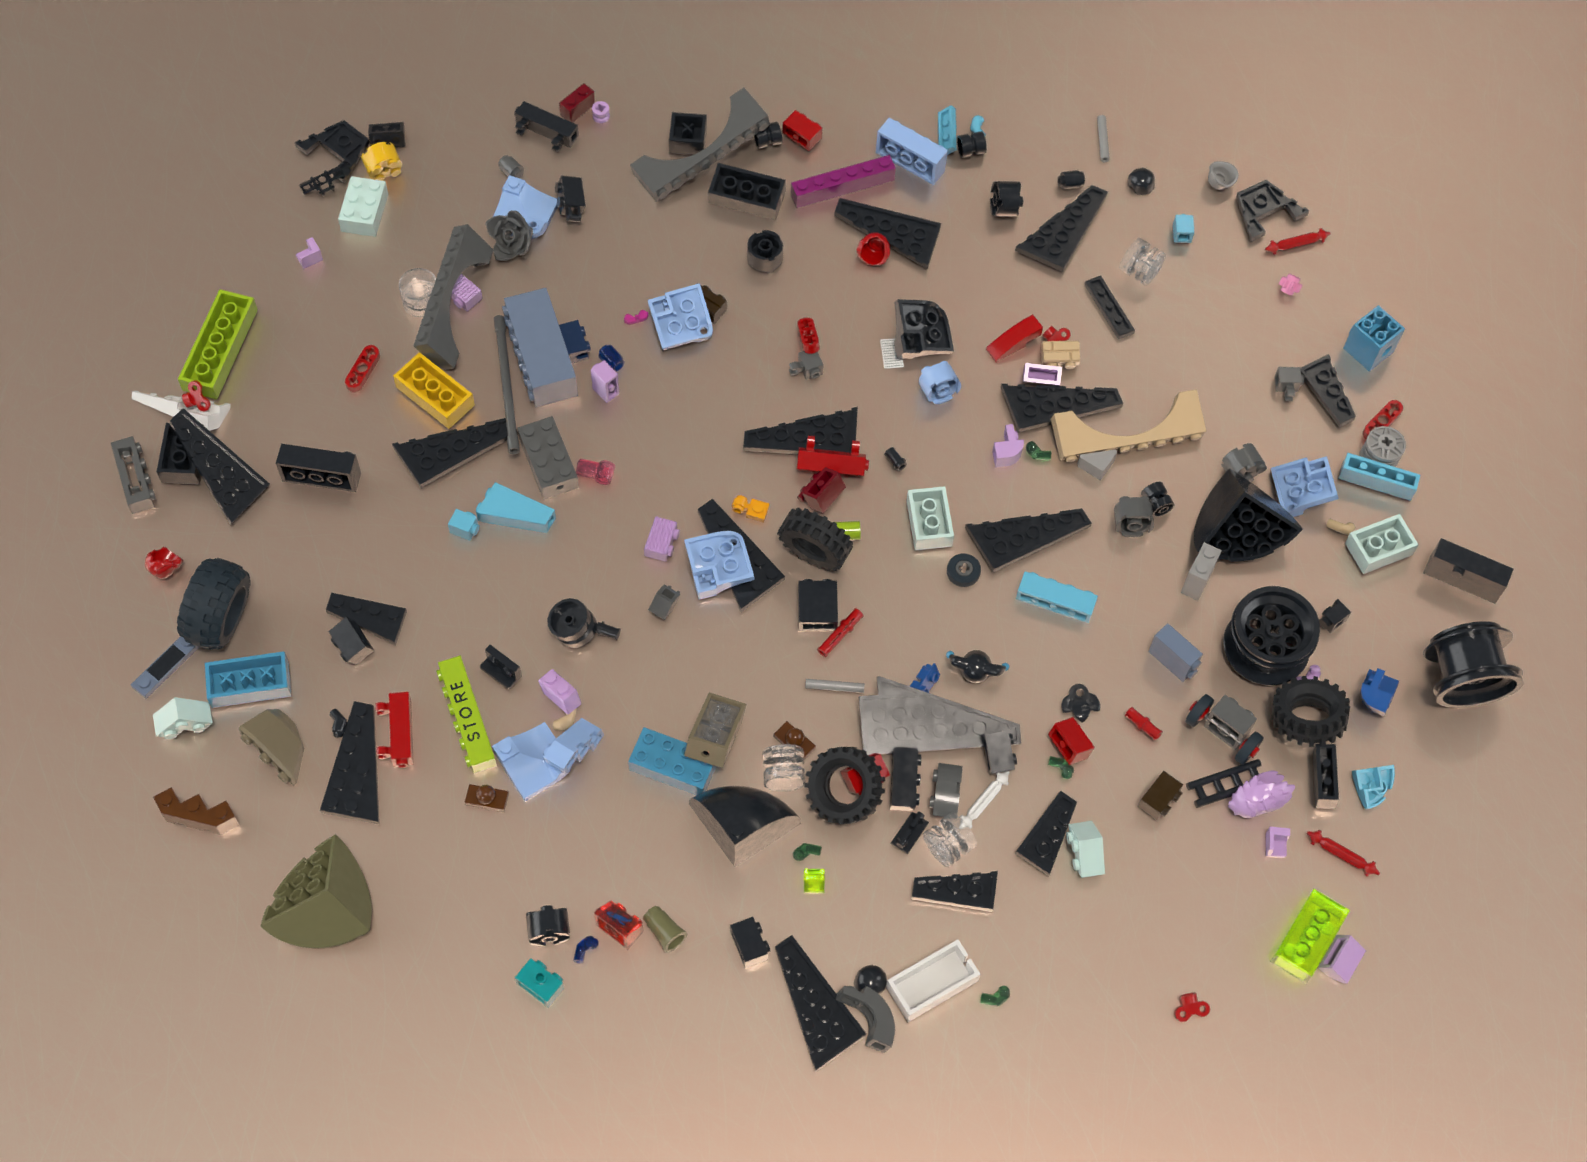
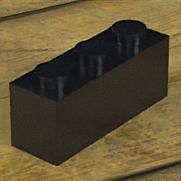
M1315 744L1313 751L1315 808L1336 809L1339 801L1336 744H1326L1325 746Z
M894 747L892 751L890 810L914 811L916 806H919L920 794H916L917 786H920L921 774H917V767L921 766L922 756L918 754V748Z

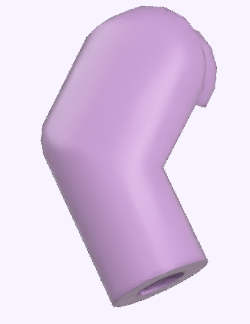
M1318 665L1310 666V670L1306 674L1307 679H1313V676H1317L1319 679L1321 675L1320 667ZM1302 676L1296 677L1297 680L1302 678Z

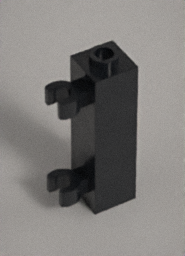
M525 101L515 110L516 134L522 136L526 129H529L552 140L551 144L554 145L552 150L559 152L562 145L571 148L579 136L577 124Z

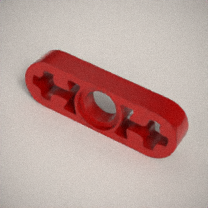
M809 317L801 318L797 324L803 350L808 354L816 353L820 350L814 320Z
M375 345L364 347L348 373L345 384L350 392H358L362 389L379 361L380 353ZM362 365L368 367L364 372L358 371V368Z
M1397 400L1389 401L1365 426L1363 437L1367 439L1369 431H1372L1375 427H1390L1400 417L1403 411L1402 403ZM1393 408H1396L1397 410H1394V411L1392 412V414L1390 415V414H1389L1390 410L1393 409ZM1383 417L1388 421V423L1382 424L1379 422L1378 418Z

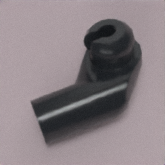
M333 709L329 714L334 720L332 727L333 736L341 738L344 735L347 720L337 709Z

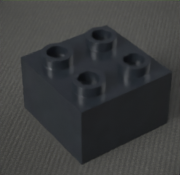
M672 112L669 153L694 155L704 150L707 115Z

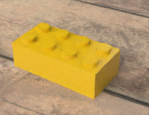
M420 352L393 375L397 389L448 429L475 406L473 394Z

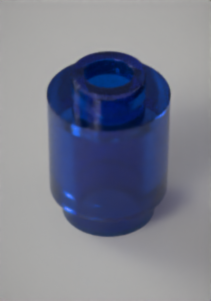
M604 345L599 350L598 357L600 360L606 361L615 372L624 366L625 361L622 355L612 345Z

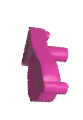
M641 310L635 317L626 314L624 323L631 325L645 321L649 317V313Z

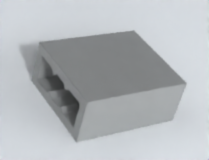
M1205 542L1203 543L1188 573L1181 591L1182 594L1194 600H1199L1222 550Z

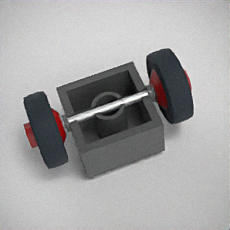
M1205 694L1198 702L1195 701L1192 704L1185 722L1191 727H1195L1205 718L1204 727L1234 750L1239 747L1235 760L1244 765L1251 757L1254 758L1260 750L1258 747L1264 739L1258 732H1254L1249 738L1245 739L1252 730L1257 718L1254 717L1251 711L1245 710L1238 705L1235 699L1226 695L1222 697L1210 712L1214 699Z

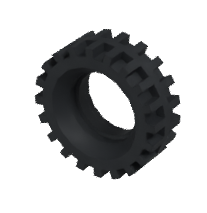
M796 508V510L791 509L777 533L780 536L779 540L784 542L783 546L789 548L792 554L798 555L799 559H804L808 564H814L819 569L823 567L827 571L831 569L833 571L840 570L853 548V542L850 541L851 537L844 534L845 530L838 528L837 523L830 522L826 516L818 515V512L814 511L812 513L806 508L804 510Z
M1302 676L1301 680H1297L1294 677L1291 678L1290 683L1285 681L1282 683V688L1278 687L1276 689L1271 720H1273L1274 728H1279L1278 733L1281 736L1286 734V740L1290 742L1294 739L1298 741L1297 745L1301 746L1303 742L1309 743V747H1314V743L1325 746L1326 741L1334 743L1336 736L1341 738L1343 731L1347 730L1350 700L1345 698L1346 692L1344 690L1339 691V685L1336 683L1330 685L1328 679L1319 681L1317 676H1313V679H1307L1306 676ZM1301 706H1314L1322 709L1329 717L1319 721L1305 720L1294 715L1292 710Z
M857 747L827 749V752L817 755L819 758L816 761L811 762L812 769L806 772L809 780L808 783H804V788H808L809 794L806 795V798L811 799L813 804L810 807L812 810L819 812V817L828 819L830 823L850 824L868 818V815L874 814L877 811L875 809L876 806L881 805L883 801L880 799L881 794L885 793V789L882 788V782L885 781V777H881V766L876 765L874 762L876 759L873 756L867 755V751L859 750ZM844 766L852 767L858 771L863 781V790L860 797L850 804L840 803L831 793L829 785L834 771Z

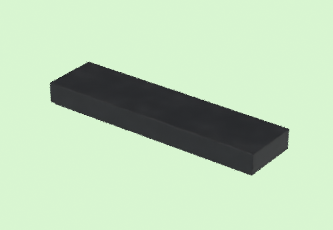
M1100 275L1085 281V287L1118 340L1134 334L1135 329L1102 276Z

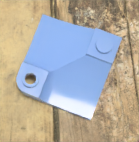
M509 175L502 188V194L494 216H507L511 210L518 211L528 225L533 228L531 238L533 239L543 235L558 208L557 198L540 192L527 184L523 179Z
M700 283L666 292L664 296L648 300V306L662 350L691 342H702L712 337L713 327ZM705 329L707 330V333L702 334L701 330Z
M1327 456L1309 462L1306 457L1271 468L1280 505L1292 517L1302 515L1307 508L1339 499Z
M720 531L684 540L699 600L717 596L718 593L730 587L754 580L743 537L739 533Z
M545 722L519 735L508 736L492 746L494 754L524 801L551 787L567 775L546 763L543 758L545 748L556 739Z

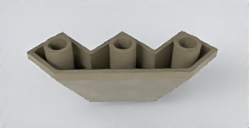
M267 709L238 728L241 740L247 745L253 744L260 753L259 758L266 764L271 763L274 765L279 773L277 776L284 783L290 782L292 785L297 783L304 746L295 723L279 709Z

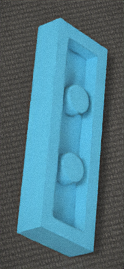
M952 105L938 112L939 145L948 150L947 155L957 150L956 108Z

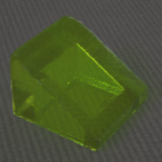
M804 869V893H824L825 869Z

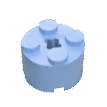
M942 361L931 367L926 366L921 370L922 374L919 378V385L929 402L933 401L934 404L945 403L953 398L952 395L955 392L958 394L960 391L961 382L947 361Z

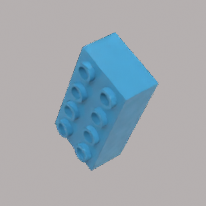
M285 651L205 663L207 700L211 708L291 697L289 661Z
M643 727L628 761L629 771L694 795L707 790L716 766L684 756L687 746L686 742Z

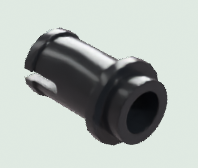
M894 447L886 450L884 455L893 464V468L898 471L903 470L907 465L906 459L902 458Z
M604 621L597 623L596 633L598 636L603 635L618 640L620 628L607 625Z

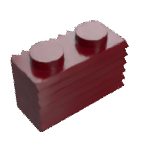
M583 83L559 102L560 115L572 123L578 120L595 103L594 90Z

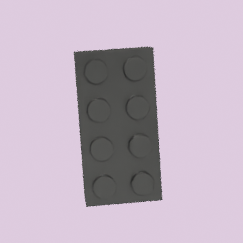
M553 416L517 427L520 443L543 500L579 488L577 474Z

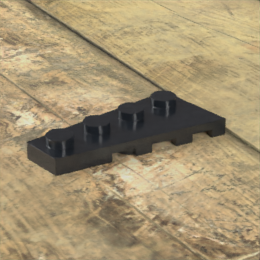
M331 593L326 607L328 614L341 620L348 617L356 621L360 629L367 630L373 633L374 636L380 639L383 638L395 646L407 613L406 608Z
M1060 791L1015 854L1049 877L1077 801Z
M998 871L983 874L979 872L970 875L953 874L952 876L941 877V875L915 877L912 900L993 912Z

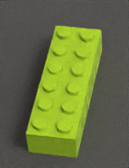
M219 289L178 377L182 391L190 392L188 384L196 380L202 385L203 396L218 399L258 311L253 297Z

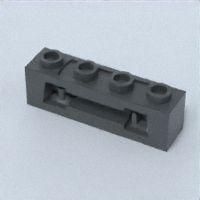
M133 436L111 442L126 501L131 513L134 514L154 508L153 500L156 497L153 489H149L151 480L149 474H145L144 471L147 465L144 457H140V453H143L140 443H136ZM126 464H134L137 479L143 491L140 490L139 486H132Z

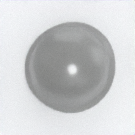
M1217 161L1209 167L1208 181L1217 190L1229 188L1238 180V171L1230 163Z

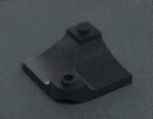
M897 299L894 302L896 311V339L894 346L897 359H913L919 356L951 354L954 352L949 321L945 311L935 302L927 300Z

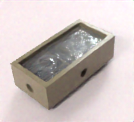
M709 692L689 735L684 756L723 768L741 726L746 704Z

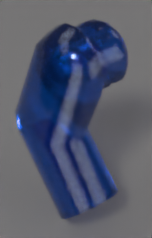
M587 936L581 940L576 946L573 962L582 964L586 951L589 948H597L598 939L593 936Z

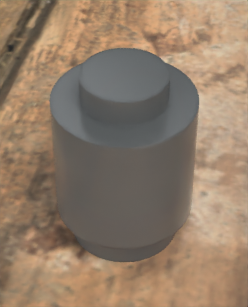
M505 155L499 160L500 170L507 177L509 175L516 178L522 177L524 168L513 157Z

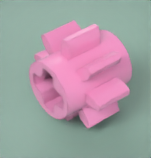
M1289 273L1287 277L1282 276L1279 285H1282L1281 291L1289 295H1293L1294 292L1299 293L1302 284H1299L1300 278Z

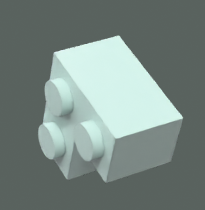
M174 697L153 714L156 736L165 737V739H174L184 730L201 733L213 724L210 704L205 701Z
M1093 821L1068 824L1069 832H1066V838L1075 853V859H1073L1074 870L1078 871L1081 878L1105 874L1103 837Z

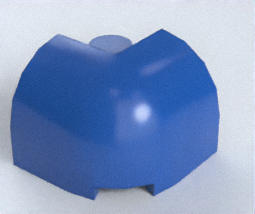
M1377 668L1376 671L1369 669L1364 683H1362L1360 693L1362 702L1369 710L1385 716L1399 681L1384 675V670Z

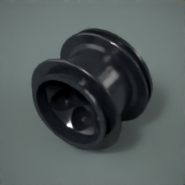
M1280 586L1258 588L1247 594L1238 603L1233 612L1232 619L1226 627L1223 638L1225 655L1231 666L1241 676L1254 683L1280 685L1285 681L1289 682L1291 678H1296L1302 673L1309 661V657L1317 647L1320 634L1319 618L1310 602L1291 589ZM1250 625L1256 626L1257 629L1252 628ZM1252 643H1257L1259 647L1254 646ZM1270 652H1275L1277 656L1272 655Z
M1480 621L1457 625L1436 634L1425 648L1423 655L1427 660L1439 663L1443 679L1436 683L1432 690L1436 696L1437 703L1451 708L1479 706L1501 700L1517 692L1523 686V671L1517 666L1507 664L1503 648L1513 638L1512 632L1502 628L1497 623Z

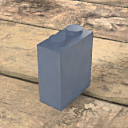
M1168 623L1154 636L1148 651L1182 682L1187 678L1192 679L1198 672L1197 668L1202 663L1200 660L1203 653Z

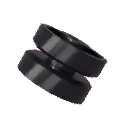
M568 598L556 603L550 610L547 618L551 633L562 644L571 648L582 647L589 643L597 630V620L593 613L578 599Z

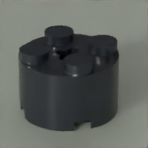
M993 182L991 193L994 194L993 198H990L992 215L996 217H1018L1019 207L1023 206V197L1020 196V182Z
M762 230L761 233H754L750 236L747 244L749 266L761 272L773 273L781 265L783 260V242L777 233L770 230Z
M546 905L541 907V911L526 913L528 939L531 945L546 946V942L552 941L553 945L570 939L567 908L553 909V906Z

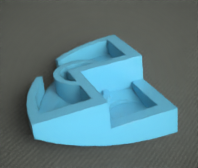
M1394 765L1352 771L1358 796L1365 809L1376 807L1386 799L1383 796L1387 789H1392L1394 783Z

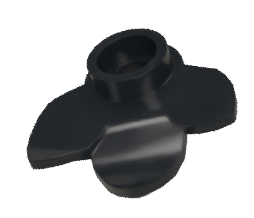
M1083 684L1073 685L1069 690V695L1063 698L1061 703L1062 712L1068 713L1072 711L1081 723L1088 718L1090 710L1098 712L1101 707L1097 696L1089 693L1087 687ZM1077 690H1081V691H1082V696H1081V697L1077 696V694H1076V691H1077Z

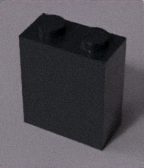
M804 579L803 581H798L799 631L836 630L838 627L837 581H832L831 579H823L822 581Z

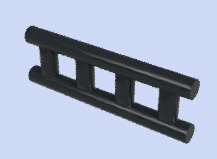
M1256 759L1244 765L1241 764L1186 783L1187 789H1195L1199 797L1198 800L1194 801L1195 807L1199 808L1232 797V794L1238 790L1239 786L1244 785L1239 773L1249 770L1252 777L1259 775L1257 767L1261 766V761ZM1231 777L1235 787L1225 790L1221 780ZM1213 783L1217 793L1207 796L1202 786Z

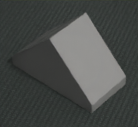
M1109 450L1081 454L1077 465L1082 470L1101 480L1114 463L1117 451Z

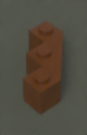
M172 787L153 797L166 822L178 823L198 830L203 829L218 835H222L239 826L227 801L208 810L200 795L197 794L180 803Z

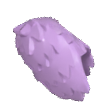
M1277 771L1263 772L1257 776L1255 775L1249 781L1246 780L1243 786L1240 785L1238 790L1232 794V800L1228 802V807L1234 811V815H1240L1243 818L1257 817L1282 808L1292 798L1295 786L1288 784L1287 781L1282 782L1284 776L1277 774Z

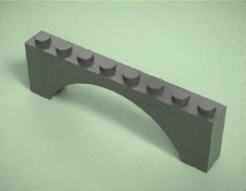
M742 88L730 97L731 111L728 122L720 136L704 150L692 156L676 160H661L643 155L630 164L635 177L656 202L664 199L673 190L679 189L682 184L695 178L698 173L708 169L717 160L723 159L726 154L736 150L742 143L751 140L754 135L764 131L770 125L766 112L745 88Z
M468 224L456 226L452 230L413 345L421 354L442 370L454 369L459 356L450 325V300L454 285L460 274L469 266L476 267L489 264L494 250Z

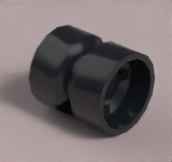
M778 122L770 123L764 131L754 135L755 144L758 149L766 148L769 144L772 146L782 144V133Z
M982 131L974 132L971 134V137L969 134L957 136V147L961 158L970 157L973 153L975 155L986 153V139Z
M1163 482L1152 483L1141 492L1142 496L1149 498L1154 517L1168 513L1175 506L1170 495H1166L1168 492Z

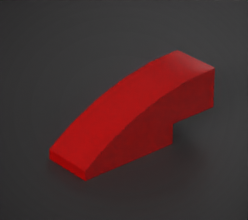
M1032 314L1001 334L986 347V350L993 360L998 362L1026 347L1027 342L1041 336L1043 326Z

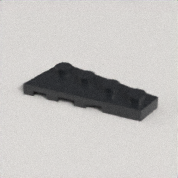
M1328 354L1300 369L1301 374L1304 375V382L1340 428L1354 421L1356 415L1348 397L1343 392V385L1336 376V369L1332 366L1331 358Z

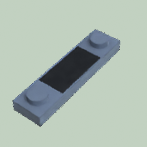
M180 636L131 684L132 688L147 699L199 647L185 642V639Z

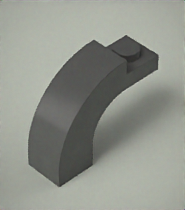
M844 986L840 989L836 1000L858 1009L868 1021L869 1033L865 1046L882 1053L892 1047L895 1036V1022L886 1001L876 991L867 986L861 991L852 986Z

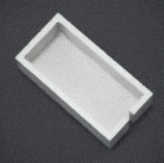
M959 940L952 942L887 980L886 988L907 1022L978 982L981 974L971 958L967 960L968 954Z

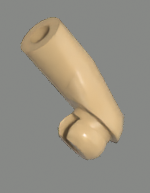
M1329 519L1326 525L1327 528L1347 536L1356 528L1351 522L1343 524L1333 519Z
M577 709L555 720L553 728L556 731H564L574 724Z

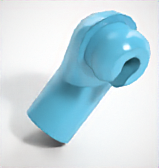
M979 115L974 116L970 127L973 133L982 131L981 125L984 122V118Z

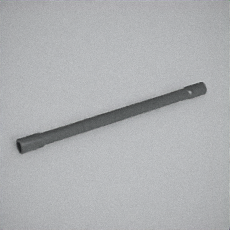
M497 315L494 317V326L497 336L508 435V452L510 454H518L520 449L513 405L505 334L506 326L504 316Z

